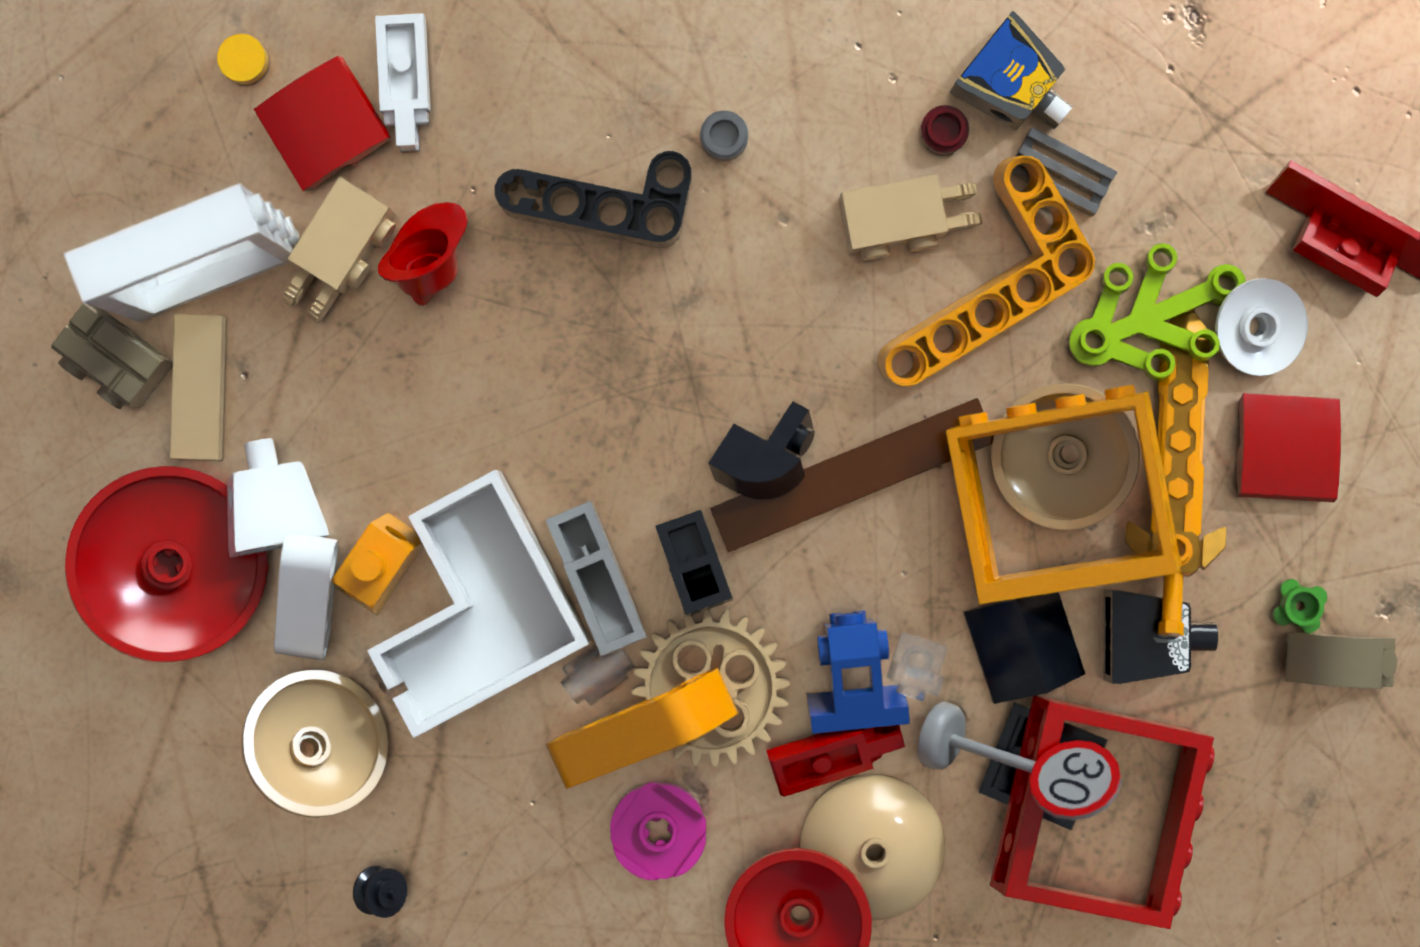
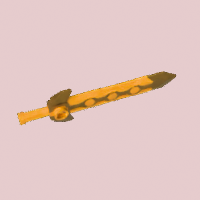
M1194 309L1169 321L1170 324L1192 332L1207 329ZM1206 338L1196 339V348L1202 353H1208L1210 341ZM1161 342L1160 349L1169 351L1175 358V368L1171 375L1165 380L1158 381V394L1160 396L1158 443L1182 567L1177 574L1164 575L1162 618L1159 622L1158 634L1179 637L1184 635V623H1182L1184 576H1192L1197 573L1200 567L1202 570H1205L1226 547L1227 529L1222 527L1205 535L1203 540L1199 541L1202 524L1204 481L1202 460L1209 360H1195L1189 352ZM1160 358L1159 373L1167 371L1168 365L1163 358ZM1153 510L1151 517L1152 538L1149 537L1148 532L1128 521L1126 523L1125 542L1134 554L1160 550Z

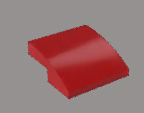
M336 56L307 72L253 109L302 191L314 190L343 167L349 164H357L392 138L343 56Z
M1243 393L1238 401L1241 443L1236 451L1238 497L1335 502L1338 497L1341 458L1340 399Z

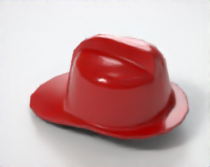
M450 202L432 204L419 210L402 226L389 250L382 257L378 264L379 276L386 281L396 282L398 287L408 296H411L416 304L420 306L427 305L436 293L452 284L458 275L456 247L468 223L466 211L459 204Z

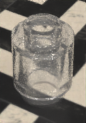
M594 643L562 667L567 676L561 680V684L577 704L585 699L590 706H593L627 680V673L635 665L623 648L601 656L596 643Z

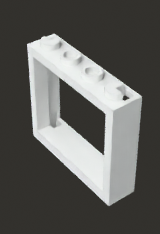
M239 183L64 253V256L83 303L141 322L291 262L287 258L299 241L300 236L298 231L295 230L290 216L285 217L280 208L274 209L270 201H263L259 193L255 195Z

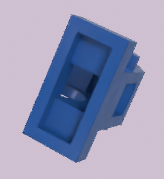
M865 610L845 614H829L830 623H823L825 636L817 637L820 666H830L831 692L807 694L812 734L910 724L909 706L903 684L882 686L881 660L889 659L886 629L877 630V623L871 618L866 619ZM869 666V688L843 690L842 669Z

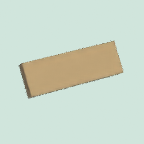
M174 314L170 459L222 460L226 317L223 315Z

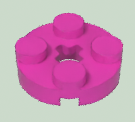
M648 781L627 792L617 804L611 818L610 839L616 858L626 870L645 880L668 879L673 876L675 878L685 874L699 860L706 844V818L699 802L686 789L670 782ZM661 818L669 822L667 831L672 834L671 838L668 841L659 838L655 843L650 842L647 839L650 830L645 826L650 820L658 822Z

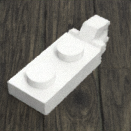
M424 13L375 16L380 112L384 116V125L395 126L396 147L400 148V152L420 151L418 125L429 124V113L431 112L426 17Z

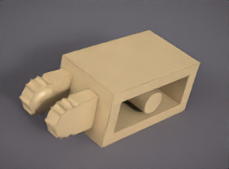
M938 174L841 192L838 200L849 256L861 253L862 261L884 258L891 255L890 248L908 245L910 252L927 250L937 247V239L943 238L948 232L983 224L981 213L967 212L959 216L946 218L943 205L944 202L970 199L977 194L976 184L967 183L940 188Z
M339 176L287 258L300 268L284 292L282 302L290 307L296 305L303 298L314 277H317L326 284L312 303L308 318L316 323L321 321L340 292L346 295L350 287L355 290L363 282L370 269V265L366 261L376 246L382 249L391 238L396 228V224L392 222L396 214L388 206Z

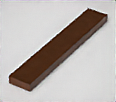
M975 398L804 469L805 477L801 483L780 497L762 500L740 495L711 507L710 510L728 553L952 461L946 430L960 426L958 418L960 416L984 412L979 399ZM994 435L973 439L975 451L991 445Z

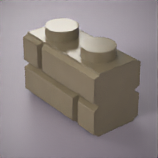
M86 303L80 306L70 319L68 326L64 327L51 347L62 356L58 364L64 370L80 380H83L88 375L101 385L97 394L118 409H122L125 404L134 408L142 407L156 389L157 384L163 380L173 367V361L108 312Z

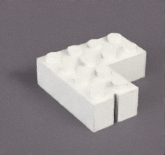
M493 470L408 516L454 604L367 650L388 690L402 682L405 683L408 690L393 698V701L412 737L415 738L585 647L592 640L503 473L499 470Z

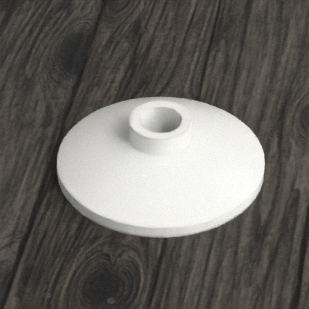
M1265 278L1249 280L1234 288L1222 302L1215 323V333L1220 340L1219 350L1225 360L1235 369L1257 376L1271 375L1288 367L1301 352L1308 331L1306 309L1298 294L1280 281ZM1255 317L1259 322V328L1252 335L1249 326L1251 320Z

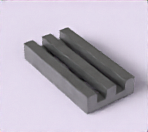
M1033 127L1029 130L1016 155L1032 156L1040 160L1050 172L1091 192L1093 195L1088 200L1054 182L1065 203L1090 216L1096 214L1101 200L1105 197L1110 183L1117 174V171ZM1033 144L1101 178L1100 182L1097 183L1032 149ZM1017 165L1013 168L1012 175L1029 183V173L1024 166Z

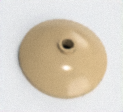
M1056 383L1030 391L1018 399L1011 407L1036 403L1037 411L1056 408L1055 399L1083 393L1086 402L1106 398L1104 393L1089 386L1075 383ZM1125 412L994 435L991 462L999 490L1007 502L1019 514L1031 522L1047 528L1073 530L1088 527L1104 520L1123 504L1137 479L1140 449L1138 438L1130 419ZM1065 445H1072L1077 449L1078 458L1075 462H1068L1063 458L1062 449Z
M304 670L280 678L267 687L254 701L243 725L241 736L242 757L252 783L273 805L297 816L310 818L328 817L342 813L357 805L375 788L387 762L388 733L380 709L361 686L351 679L334 672ZM302 741L309 742L313 746L314 754L312 757H306L301 753L300 744Z
M862 774L846 778L834 784L822 793L812 805L801 831V849H810L827 854L845 865L856 876L868 897L872 920L893 918L916 907L931 892L943 868L945 838L936 811L917 789L892 776ZM872 844H879L884 847V854L878 860H870L866 856L867 848Z

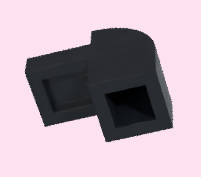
M792 401L767 441L733 424L708 463L714 480L752 499L777 498L793 490L805 477L801 459L796 455L803 456L807 452L815 435L809 409Z
M701 510L655 526L687 617L733 601Z

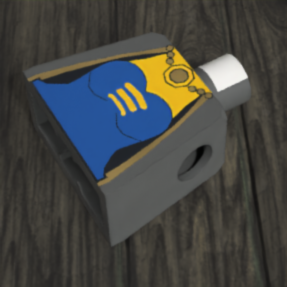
M1014 11L1009 14L957 79L949 92L961 101L1018 130L1031 112L1055 130L1073 107L1051 89L1065 71L1063 64Z

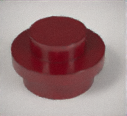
M941 105L931 109L925 115L921 124V137L924 144L938 154H951L958 151L965 144L969 135V123L966 116L956 107Z

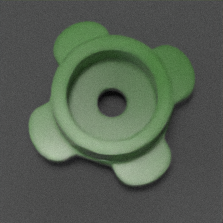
M1295 579L1285 580L1279 588L1282 594L1280 604L1273 610L1274 621L1281 626H1286L1289 623L1300 626L1302 631L1306 633L1315 632L1320 627L1319 619L1323 615L1324 604L1327 602L1326 591L1319 586L1312 588L1300 586ZM1299 601L1304 604V608L1301 611L1296 609V604Z

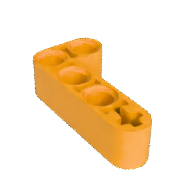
M714 668L681 683L663 694L567 732L545 745L567 789L686 744L738 714V711L718 668Z

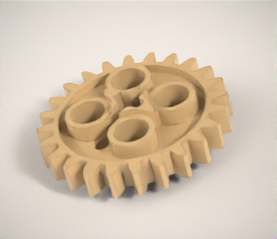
M709 609L703 612L702 622L696 623L692 615L689 617L684 615L685 627L681 629L674 622L668 620L666 624L670 636L666 639L657 633H653L651 638L658 647L656 652L642 649L640 655L650 664L649 667L634 669L633 674L645 679V685L633 688L632 694L646 697V700L673 689L697 675L709 671L714 648L716 645H722L724 651L719 672L734 704L742 709L744 718L735 728L726 729L719 725L708 733L676 747L673 758L677 760L685 750L692 751V765L697 766L702 754H709L712 766L717 767L721 753H727L731 762L736 764L738 759L737 749L743 747L753 756L756 752L752 739L757 736L769 743L771 738L764 728L765 725L769 723L781 726L782 720L773 713L774 707H788L789 704L788 700L777 695V690L789 687L790 681L784 678H776L775 675L776 672L787 666L785 660L771 661L769 658L778 648L776 642L764 646L759 643L765 632L763 627L756 629L751 634L746 632L748 626V617L746 616L741 618L736 626L730 624V613L726 609L719 621H713ZM696 645L705 652L706 662L700 670L687 671L680 665L678 655L684 647ZM743 655L753 662L754 670L747 680L735 681L727 675L726 665L732 657Z

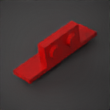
M1293 160L1288 162L1268 186L1266 193L1307 215L1293 251L1375 297H1378L1387 289L1396 266L1420 279L1419 231Z

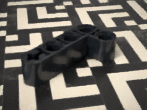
M665 151L657 154L651 160L648 167L643 194L523 169H511L504 172L497 179L495 197L502 210L508 216L518 220L653 248H667L672 246L682 233L692 186V171L689 161L680 153ZM675 166L683 172L684 178L678 186L666 188L657 181L658 172L663 167ZM518 184H523L529 195L542 198L543 211H538L539 205L535 199L526 197L520 198L518 205H514L512 199L507 194L508 191H516ZM542 187L546 188L545 191H544L543 196H542V193H541V188H542ZM563 193H571L579 199L577 209L567 216H561L553 211L554 200ZM609 203L623 205L626 208L625 219L617 225L603 223L600 220V212L605 205ZM658 212L669 214L674 220L672 230L665 235L651 233L647 229V222L653 214Z

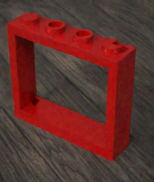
M1038 695L1033 696L1019 755L1021 757L1037 761L1045 751L1060 744L1065 720L1182 745L1145 905L1028 882L1044 811L1032 797L1029 780L1031 773L1016 768L990 886L1005 897L1171 929L1173 916L1177 915L1181 907L1182 894L1180 885L1183 872L1189 866L1192 859L1193 846L1191 837L1194 824L1200 818L1203 811L1204 799L1202 789L1205 776L1211 770L1214 763V737L1193 729Z

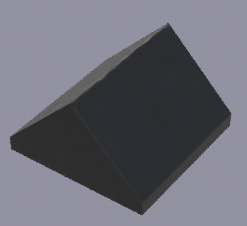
M1059 592L991 602L963 612L993 704L1049 693L1086 674Z

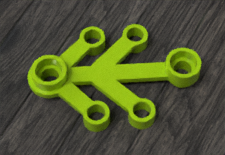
M1165 243L1156 244L1150 249L1146 257L1147 271L1131 314L1111 323L1120 294L1125 293L1133 281L1132 270L1126 264L1113 263L1107 267L1103 274L1102 285L1104 288L1093 317L1079 322L1070 334V351L1078 362L1086 366H1101L1109 360H1114L1144 371L1152 380H1165L1175 368V358L1169 351L1156 349L1148 353L1121 341L1140 334L1187 351L1195 360H1210L1220 347V340L1216 333L1208 329L1192 332L1166 321L1209 302L1221 306L1226 296L1232 290L1223 289L1219 285V277L1224 275L1231 277L1236 288L1246 282L1245 276L1240 269L1233 265H1219L1209 273L1204 283L1156 303L1166 274L1172 271L1177 262V253L1171 245ZM1159 252L1166 254L1169 257L1170 264L1165 267L1158 266L1153 260V255ZM1112 272L1122 273L1126 278V283L1122 286L1113 285L1109 280V274ZM1089 334L1099 335L1102 338L1103 346L1098 349L1090 348L1086 344V336ZM1196 339H1208L1211 342L1212 351L1208 353L1200 352L1195 345ZM1156 357L1163 358L1168 365L1167 371L1162 373L1156 372L1151 366V360Z

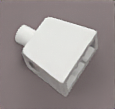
M272 438L245 443L244 448L249 470L234 472L227 480L228 549L230 558L280 549L283 547L287 532L326 538L329 535L328 527L302 462L297 461L278 465Z

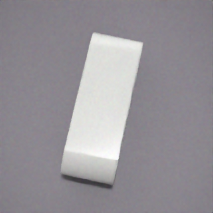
M287 532L282 547L279 568L274 653L316 660L325 659L332 621L335 586L331 581L336 574L337 539Z

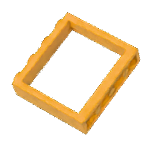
M1134 384L1104 390L1106 399L1086 402L1084 393L1055 399L1056 408L1037 411L1036 403H1028L1006 408L1007 417L988 420L987 412L974 413L958 417L960 426L946 430L979 604L1178 573L1182 565L1149 391L1135 393ZM1134 410L1160 550L999 576L973 439Z

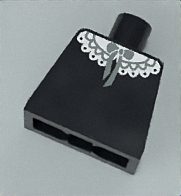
M1103 589V680L1111 684H1123L1190 672L1191 651H1216L1218 646L1216 623L1191 622L1190 603L1183 602L1182 623H1184V635L1179 637L1163 636L1158 634L1159 622L1162 618V598L1114 589Z

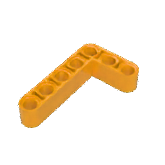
M1032 156L1010 157L999 163L993 174L995 189L1032 255L884 345L877 356V366L885 379L900 386L918 384L1085 282L1091 276L1095 268L1093 251L1040 160ZM1017 165L1024 166L1029 173V183L1021 192L1015 190L1010 181V174ZM1042 207L1048 208L1053 216V224L1050 230L1044 234L1036 229L1034 223L1035 215ZM1066 249L1072 250L1077 259L1075 269L1068 275H1064L1058 266L1059 257ZM1029 274L1033 277L1036 288L1033 296L1024 301L1018 296L1017 283L1022 276ZM989 299L994 305L995 315L991 322L981 326L976 320L975 309L981 301ZM948 324L953 330L954 340L948 349L939 351L934 345L933 337L935 331L940 326ZM908 350L913 358V366L907 374L897 376L892 369L893 357L899 351Z

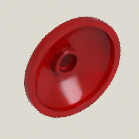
M801 848L784 849L761 857L752 863L737 879L726 904L724 918L725 935L729 947H869L872 934V912L868 897L861 883L841 862L815 850ZM797 906L805 907L809 912V917L805 920H798L792 915V909Z

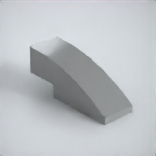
M593 501L586 502L546 519L548 528L564 563L563 567L600 655H606L646 638L647 635Z

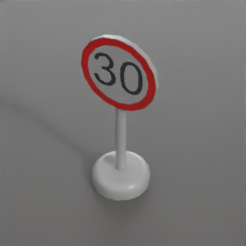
M940 702L935 705L922 726L918 742L919 761L924 767L936 770L945 769L951 765L958 756L960 749L1029 772L1031 773L1029 780L1032 797L1043 811L1055 818L1067 820L1090 818L1107 809L1118 796L1122 782L1119 764L1109 750L1095 742L1075 740L1060 743L1045 751L1037 761H1033L964 738L966 730L965 716L958 706L948 702Z

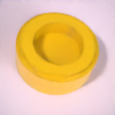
M235 34L228 37L222 42L217 53V62L221 72L236 84H253L264 76L268 68L269 59L266 49L256 38L247 34Z

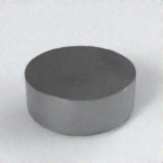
M718 111L711 114L705 119L701 127L700 141L702 148L708 156L718 161H730L739 157L745 150L748 142L746 123L739 115L731 111Z

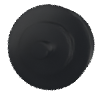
M370 866L364 869L356 878L353 886V900L356 907L365 914L381 918H388L398 913L407 897V883L403 875L395 869L382 866Z

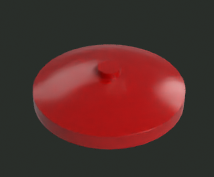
M159 466L137 470L112 481L91 498L76 519L67 543L65 556V576L68 592L75 610L88 629L99 640L124 655L157 663H174L198 658L216 650L232 639L246 625L255 612L263 595L268 570L267 551L230 558L228 549L227 485L203 472L176 466Z

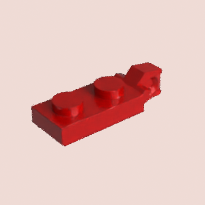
M894 725L819 733L766 751L780 796L786 797L874 769L872 763L880 759L882 754L904 748L905 743L900 726Z

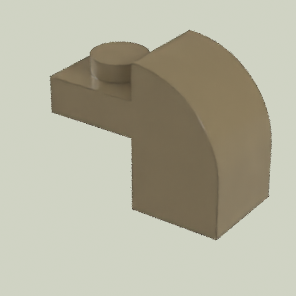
M1288 632L1285 681L1367 689L1393 687V676L1397 668V657L1395 654L1396 639Z

